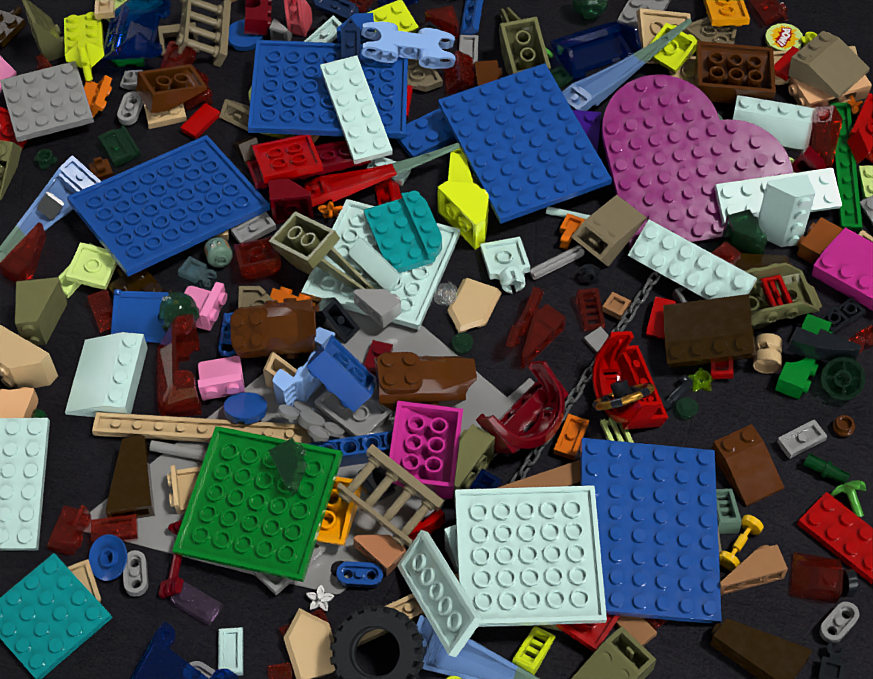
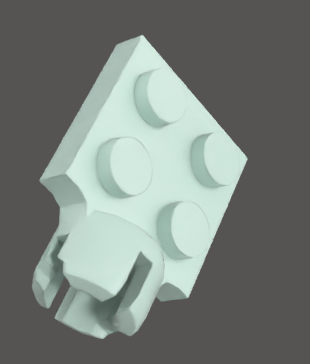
M515 237L480 244V250L490 280L498 279L506 293H512V285H514L516 293L521 291L525 287L524 274L530 272V264L521 238Z

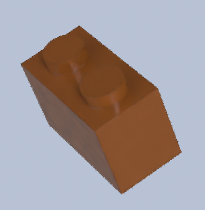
M821 217L817 223L813 222L807 236L800 238L797 247H799L797 256L814 265L823 251L843 229Z

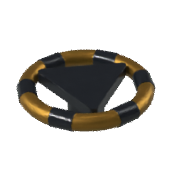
M623 379L610 384L612 393L595 400L592 408L601 411L624 406L649 396L655 387L651 383L629 386L627 379Z

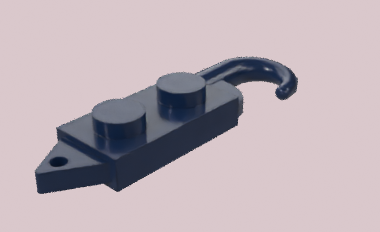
M311 0L316 9L332 16L334 15L343 21H346L353 14L359 13L356 4L347 0Z
M350 17L344 27H341V59L358 56L359 62H361L360 27H357Z

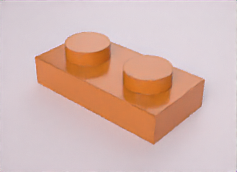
M568 414L553 454L575 460L580 448V441L584 437L589 425V420Z

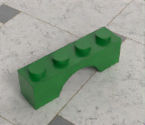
M807 314L801 327L817 335L820 329L833 333L829 331L831 322ZM806 357L798 362H786L775 390L800 400L802 393H807L812 382L808 380L810 375L814 377L819 365L815 364L817 359Z

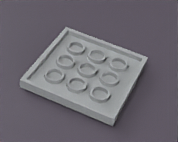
M76 61L0 80L17 142L94 122Z

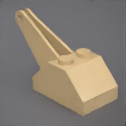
M0 325V375L2 383L8 388L14 387L15 389L22 387L38 388L51 385L58 377L50 354Z

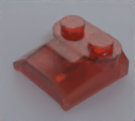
M272 236L234 244L240 274L243 278L253 280L258 277L275 275L281 270L282 265L279 253L269 242Z

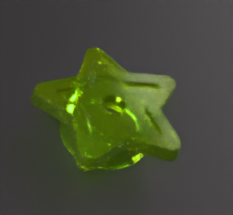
M699 368L694 375H688L693 380L694 392L701 389L708 392L712 391L711 383L715 379L711 378L709 372Z

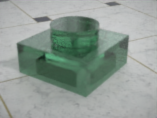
M562 65L550 71L559 88L572 82L573 77Z

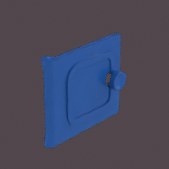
M114 290L111 334L121 332L144 334L146 343H169L173 293Z

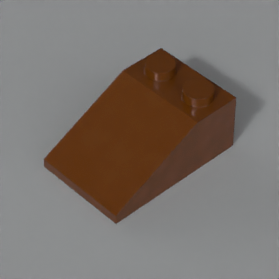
M192 64L139 71L137 76L136 91L150 113L169 111L207 90L206 84Z
M752 424L713 442L711 450H715V462L745 507L784 490L785 487L767 447Z

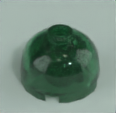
M572 0V6L581 17L593 19L601 16L606 11L609 0Z
M169 291V295L164 296L160 304L159 316L160 319H164L165 324L162 325V328L166 333L170 334L185 333L193 328L199 318V308L190 295Z
M846 356L836 357L829 361L822 370V387L834 399L842 401L853 399L865 387V370L861 363L854 358Z

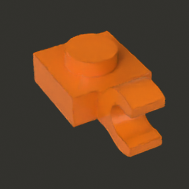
M567 213L560 227V233L563 234L560 239L562 241L560 248L568 250L572 235L586 219Z

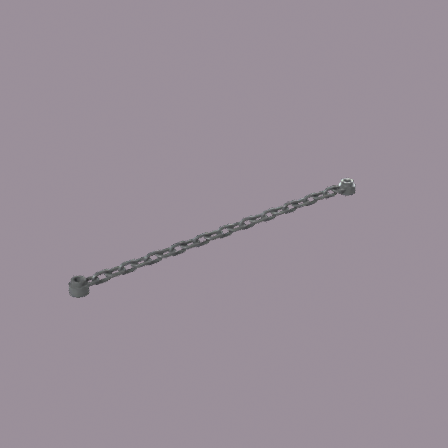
M656 271L650 274L643 289L637 293L630 308L625 311L621 321L612 332H622L625 329L627 323L631 322L640 304L646 300L653 285L658 282L662 274ZM655 274V276H656L657 278H656L655 281L653 282V280H652L651 278H652L653 275ZM641 293L644 295L642 300L638 298ZM628 312L631 314L629 319L626 317ZM595 357L590 367L582 374L577 386L568 395L562 422L569 414L573 404L582 395L587 383L592 380ZM588 371H590V373H592L589 378H587V376H586V374L588 373ZM576 391V393H578V395H577L576 398L574 399V398L572 397V395H573V393ZM551 439L544 443L539 450L536 447L529 452L524 460V464L515 473L510 483L515 482L514 480L518 475L521 479L526 477L527 472L536 463L545 445ZM532 454H534L536 457L531 462L529 458Z

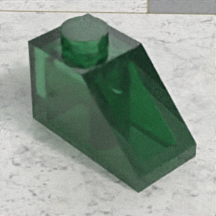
M291 438L268 451L287 489L293 496L297 494L307 467L304 459L307 453L301 443L297 445L294 439Z

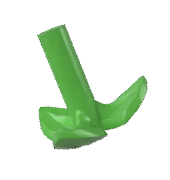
M855 480L836 487L830 495L834 497L838 493H846L853 513L858 517L864 516L855 489L866 491V484L860 480Z

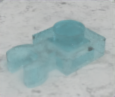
M190 256L178 270L179 276L195 284L198 280H201L203 285L207 287L211 286V282L207 278L217 279V274L214 270H207L205 263Z

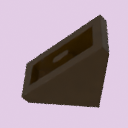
M249 137L233 143V147L247 171V161L256 160L252 150V145L259 144L256 137Z

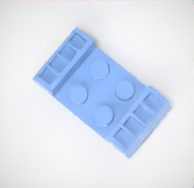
M320 327L316 329V337L314 338L315 351L311 352L307 363L303 367L298 368L294 377L282 369L277 371L272 382L276 403L279 406H293L295 401L306 402L322 384L318 378H314L309 373L306 366L310 358L331 335L335 336L334 332Z

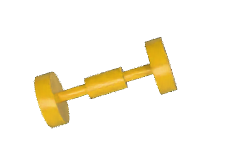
M744 515L741 519V526L745 532L740 534L733 544L732 552L720 551L719 564L723 568L733 571L739 566L740 561L735 554L740 552L747 542L748 534L759 535L763 530L762 522L754 516Z

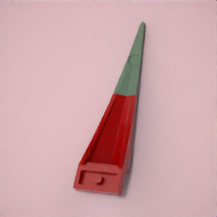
M455 143L417 157L387 165L351 172L321 175L305 182L304 186L306 190L311 192L312 206L323 205L330 199H332V202H335L461 147L459 143Z

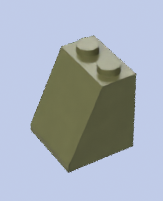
M59 277L16 282L15 325L20 337L36 346L47 344L67 306V298Z

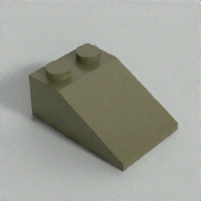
M22 0L33 38L45 63L65 56L64 37L59 36L61 31L58 24L54 25L52 19L29 0Z
M474 424L468 430L465 429L459 437L460 444L454 483V506L455 490L472 489L494 459L495 436Z

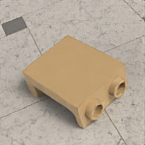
M175 465L170 466L171 473L167 474L169 487L173 489V493L169 494L171 507H175L177 514L186 512L201 466L177 470Z

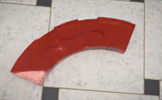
M533 287L522 315L511 327L505 346L514 348L521 341L518 338L525 336L531 325V317L536 314L544 294L543 289Z

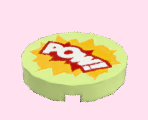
M786 23L776 24L767 30L765 42L768 48H773V51L789 50L792 46L800 50L802 46L800 38L803 35L793 25Z

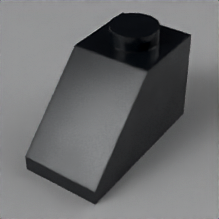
M336 297L322 298L313 308L315 310V319L321 328L334 332L335 337L344 343H347L360 329Z

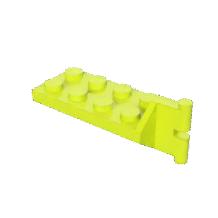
M94 12L79 16L70 15L64 18L66 62L76 61L77 66L83 68L85 80L91 81L93 80L92 67L105 56L102 19L96 20Z

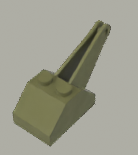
M510 7L506 8V12L503 8L500 9L502 23L499 26V34L506 72L512 75L544 63L550 71L551 66L537 17L521 20Z
M296 211L269 240L277 252L297 269L307 274H310L317 266L354 290L375 289L334 248L340 239L335 230ZM327 255L352 278L344 274L342 271L337 269L335 266H333L323 258Z

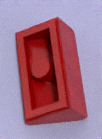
M392 178L375 186L378 205L401 199L399 184Z

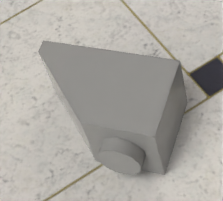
M356 289L353 291L354 304L382 328L386 327L402 313L400 298L396 294H391L387 289Z

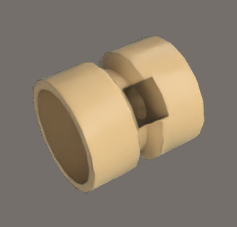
M770 333L758 335L755 338L757 358H753L754 369L766 374L778 372L782 366V339L778 335Z

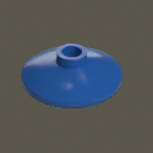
M102 535L91 546L89 563L93 574L98 579L103 581L114 580L122 574L126 567V546L115 535Z

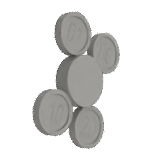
M295 401L293 406L280 405L277 412L279 415L289 420H297L298 424L307 429L308 435L315 440L325 442L328 441L330 436L342 437L345 432L340 425L333 422H325L324 418L315 413L314 408L306 402Z

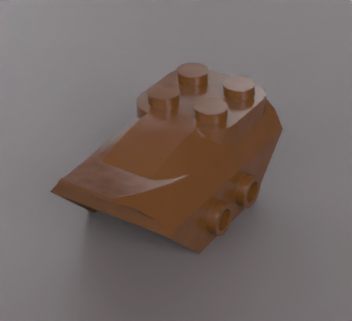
M285 298L283 303H278V300L265 301V305L240 307L235 310L230 319L231 344L236 354L240 358H269L270 354L274 352L280 357L286 356V359H299L301 354L314 352L316 319L313 299L296 301V298Z
M387 352L374 358L379 403L396 412L397 401L453 407L466 400V392L477 381L474 358L418 356L413 352Z

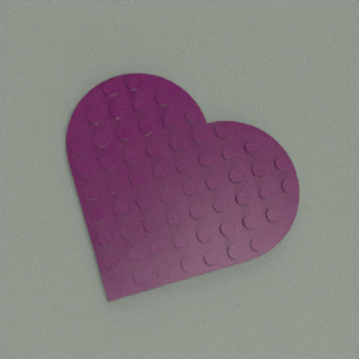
M648 75L630 81L614 94L604 113L601 127L602 140L615 194L647 218L629 240V251H631L648 220L655 222L693 244L754 233L757 220L722 225L714 186L721 183L793 173L792 164L787 152L772 134L746 121L720 120L712 102L700 89L674 76Z

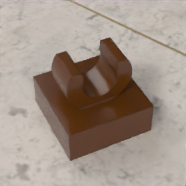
M101 157L93 159L94 163L89 164L90 171L100 181L114 176L108 159L102 160Z

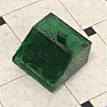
M748 209L727 215L721 239L727 252L764 254L767 236L765 232L761 231L756 216H753L751 210Z

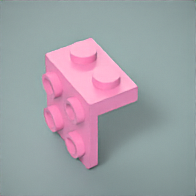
M216 282L212 291L188 286L173 313V319L210 331L227 300L224 284Z
M239 356L203 361L198 364L200 378L198 380V388L203 401L245 392Z

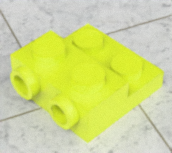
M666 22L652 42L677 26ZM681 32L651 59L677 73L684 62H688L695 53L697 39L691 34L687 35Z

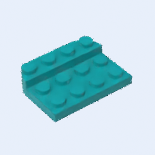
M418 191L401 193V199L363 210L381 256L399 273L435 262L436 257L442 250L441 232L427 201L420 196Z

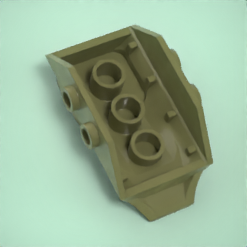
M774 263L766 267L751 268L745 271L757 278L749 292L753 330L768 327L777 320L791 319L798 315L820 311L819 308L822 307L815 288L807 283L802 270L788 263ZM781 274L793 303L786 304L777 282L774 281L784 305L778 306L776 302L777 306L770 307L760 285V279Z

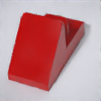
M859 128L847 140V143L858 164L864 158L873 163V137Z

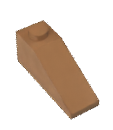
M763 545L757 548L720 582L721 595L784 579L788 568L778 545Z

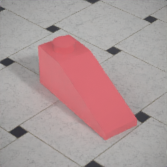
M284 0L287 29L294 35L306 37L313 22L311 7L306 0Z

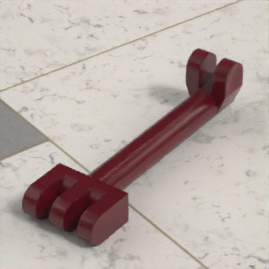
M182 520L169 524V531L178 535ZM173 553L168 580L162 581L160 585L159 596L161 598L179 594L182 591L184 580L178 577L182 555Z

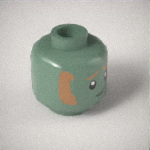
M212 238L204 246L205 257L211 266L220 268L231 262L233 253L229 243L224 238Z

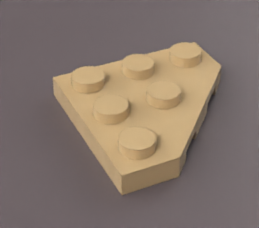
M639 8L636 13L640 50L652 42L666 22L670 25L678 26L685 20L691 19L690 14ZM652 59L647 62V64L659 65V63Z

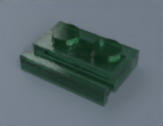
M124 125L118 130L115 128L98 136L100 143L115 167L133 160V157L137 155L138 157L141 156L140 150Z

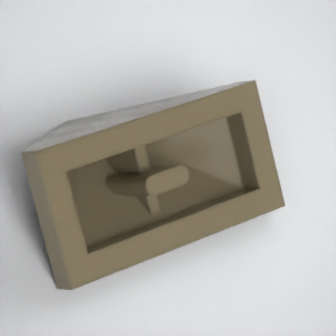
M225 99L219 117L248 131L250 106Z

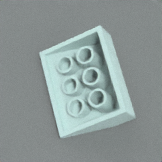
M121 332L85 340L66 406V415L95 417L96 412L131 414L148 349L144 334Z

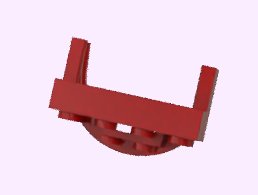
M632 331L611 332L594 356L595 362L592 379L597 399L612 393L610 384L620 381L621 377L627 379L629 386L651 383L655 387L639 346H628L634 338ZM609 372H616V373H618V374H613V375H604V373H609ZM656 387L649 396L634 401L632 405L629 403L617 408L604 410L610 419L621 423L624 430L661 427L668 419Z

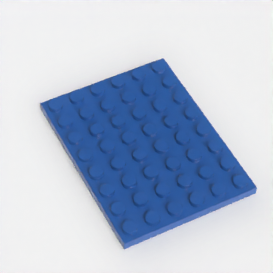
M256 40L248 133L344 136L320 70L321 64L341 60V43ZM360 44V64L387 137L405 139L408 58L398 57L397 61L393 63L379 62L361 54L363 44ZM367 49V51L373 52L375 49Z
M545 63L438 100V106L457 142L460 144L461 150L481 188L488 193L489 203L500 224L612 183V178Z
M207 135L67 196L68 203L127 276H131L270 210V204Z
M582 438L580 441V486L595 487L606 615L720 624L722 617L719 586L715 450Z

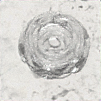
M451 282L440 284L438 290L434 292V301L439 305L452 304L457 298V286Z

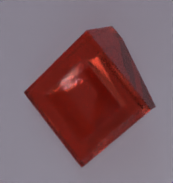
M291 662L268 665L269 679H293Z

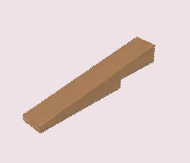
M580 460L498 488L580 486Z

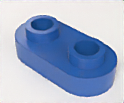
M346 561L338 566L336 576L338 582L343 586L374 588L382 582L383 570L376 563ZM351 573L352 577L345 578L344 574ZM373 574L375 578L370 580L367 578V575Z

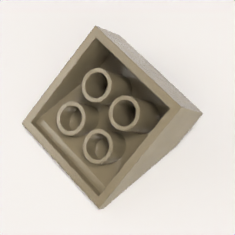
M822 31L791 57L788 76L839 99L867 74L870 68L839 37Z

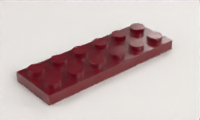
M346 140L315 146L322 162L323 171L298 176L290 180H303L311 176L342 171L355 166H363L371 163V160L354 164ZM256 160L247 161V168L255 189L269 187V183L264 184Z

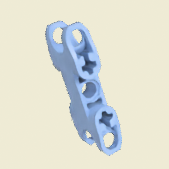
M383 21L368 22L362 26L361 35L374 40L373 42L363 43L361 54L367 58L385 63H393L397 61L398 57L419 60L420 66L430 69H443L454 66L455 56L450 52L442 50L453 47L455 37L450 33L433 28H423L418 33L398 31L396 24ZM372 28L376 32H368L366 30ZM442 39H448V40H450V41H448V42H442L441 40H442ZM367 49H375V51L369 52ZM440 59H449L450 61L443 62Z

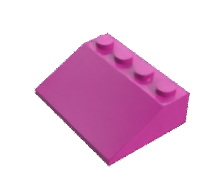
M845 227L820 255L813 266L812 276L873 310V242Z
M397 401L389 457L440 498L453 499L463 409ZM398 480L396 482H392L393 484L404 487V485L400 483Z

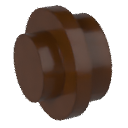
M841 415L834 420L832 427L836 434L847 437L853 434L855 423L851 417Z

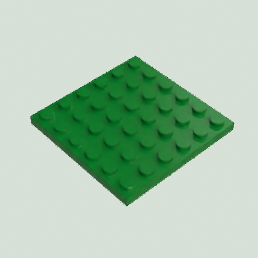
M215 426L172 551L174 554L304 582L341 464L342 451Z

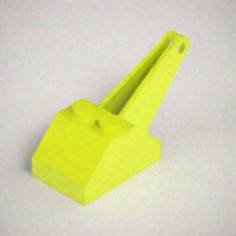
M458 148L450 153L448 181L438 186V212L452 227L460 229V235L476 250L480 247V244L485 243L489 195L486 190L473 183L467 159L461 148Z

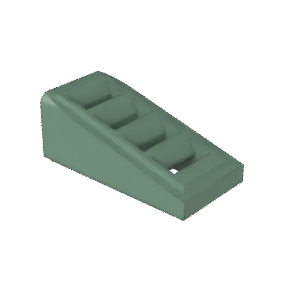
M716 489L719 534L739 533L742 521L733 489ZM723 498H728V499H729V500H719V501H718V499H723Z

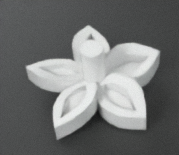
M322 585L317 588V594L314 592L306 593L307 597L312 600L310 611L320 607L322 611L328 612L327 602L334 598L333 594L325 593Z

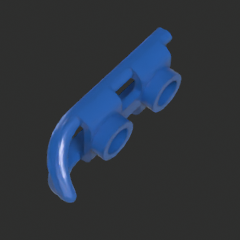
M224 313L218 343V352L221 356L231 357L236 354L234 349L230 352L222 351L223 344L232 345L230 319L233 313Z

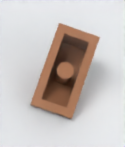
M356 535L354 537L353 547L371 563L378 564L386 577L397 567L406 553L405 545L402 547L397 544L391 535Z

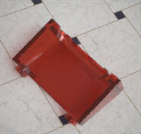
M193 314L180 315L174 318L157 347V406L162 416L179 417L202 414V404L197 395L193 373L188 370H179L180 361H190V354L194 350L200 351V339Z

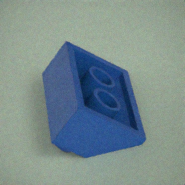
M333 335L328 337L310 358L306 366L309 373L314 378H318L328 392L334 393L340 399L341 404L345 408H350L353 412L372 396L377 383L376 377Z

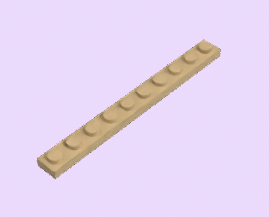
M96 412L92 429L95 436L129 438L133 435H144L145 439L210 442L215 426L305 444L312 443V437L308 435L307 429L299 424L256 422L244 424V422L238 421L237 424L230 420Z

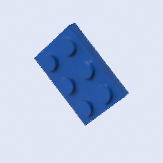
M440 108L407 123L405 139L395 138L410 158L435 151L456 140Z

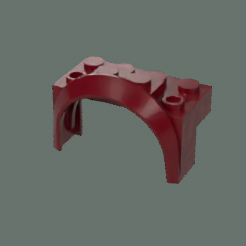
M533 361L527 366L538 382H535L499 420L494 415L486 417L484 414H481L476 419L484 431L495 436L494 453L514 454L521 448H536L549 441L559 429L565 411V398L569 394L546 361ZM534 421H536L532 428H530L527 432L524 433L523 429L528 424H531Z

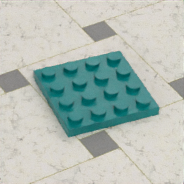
M55 553L0 597V639L35 679H42L113 618Z

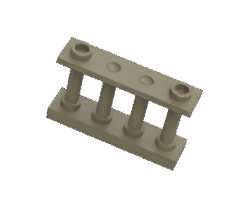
M180 0V3H182L180 33L176 40L178 53L182 54L184 48L189 46L212 54L214 57L213 65L221 67L228 51L231 0H223L221 5L218 4L217 6L202 0ZM191 5L214 12L217 15V19L191 11ZM190 19L214 26L216 32L213 33L190 25ZM189 32L213 40L215 46L189 39Z
M372 444L366 451V456L369 457L367 459L368 463L347 488L341 483L337 485V490L340 492L338 496L347 503L353 502L393 534L392 539L402 547L404 544L410 547L412 539L408 537L429 510L432 511L434 509L438 512L443 506L444 500ZM380 466L386 471V476L364 502L354 493L374 468ZM398 480L404 485V491L382 516L372 507L392 482ZM417 495L422 499V505L400 531L390 521L411 496Z

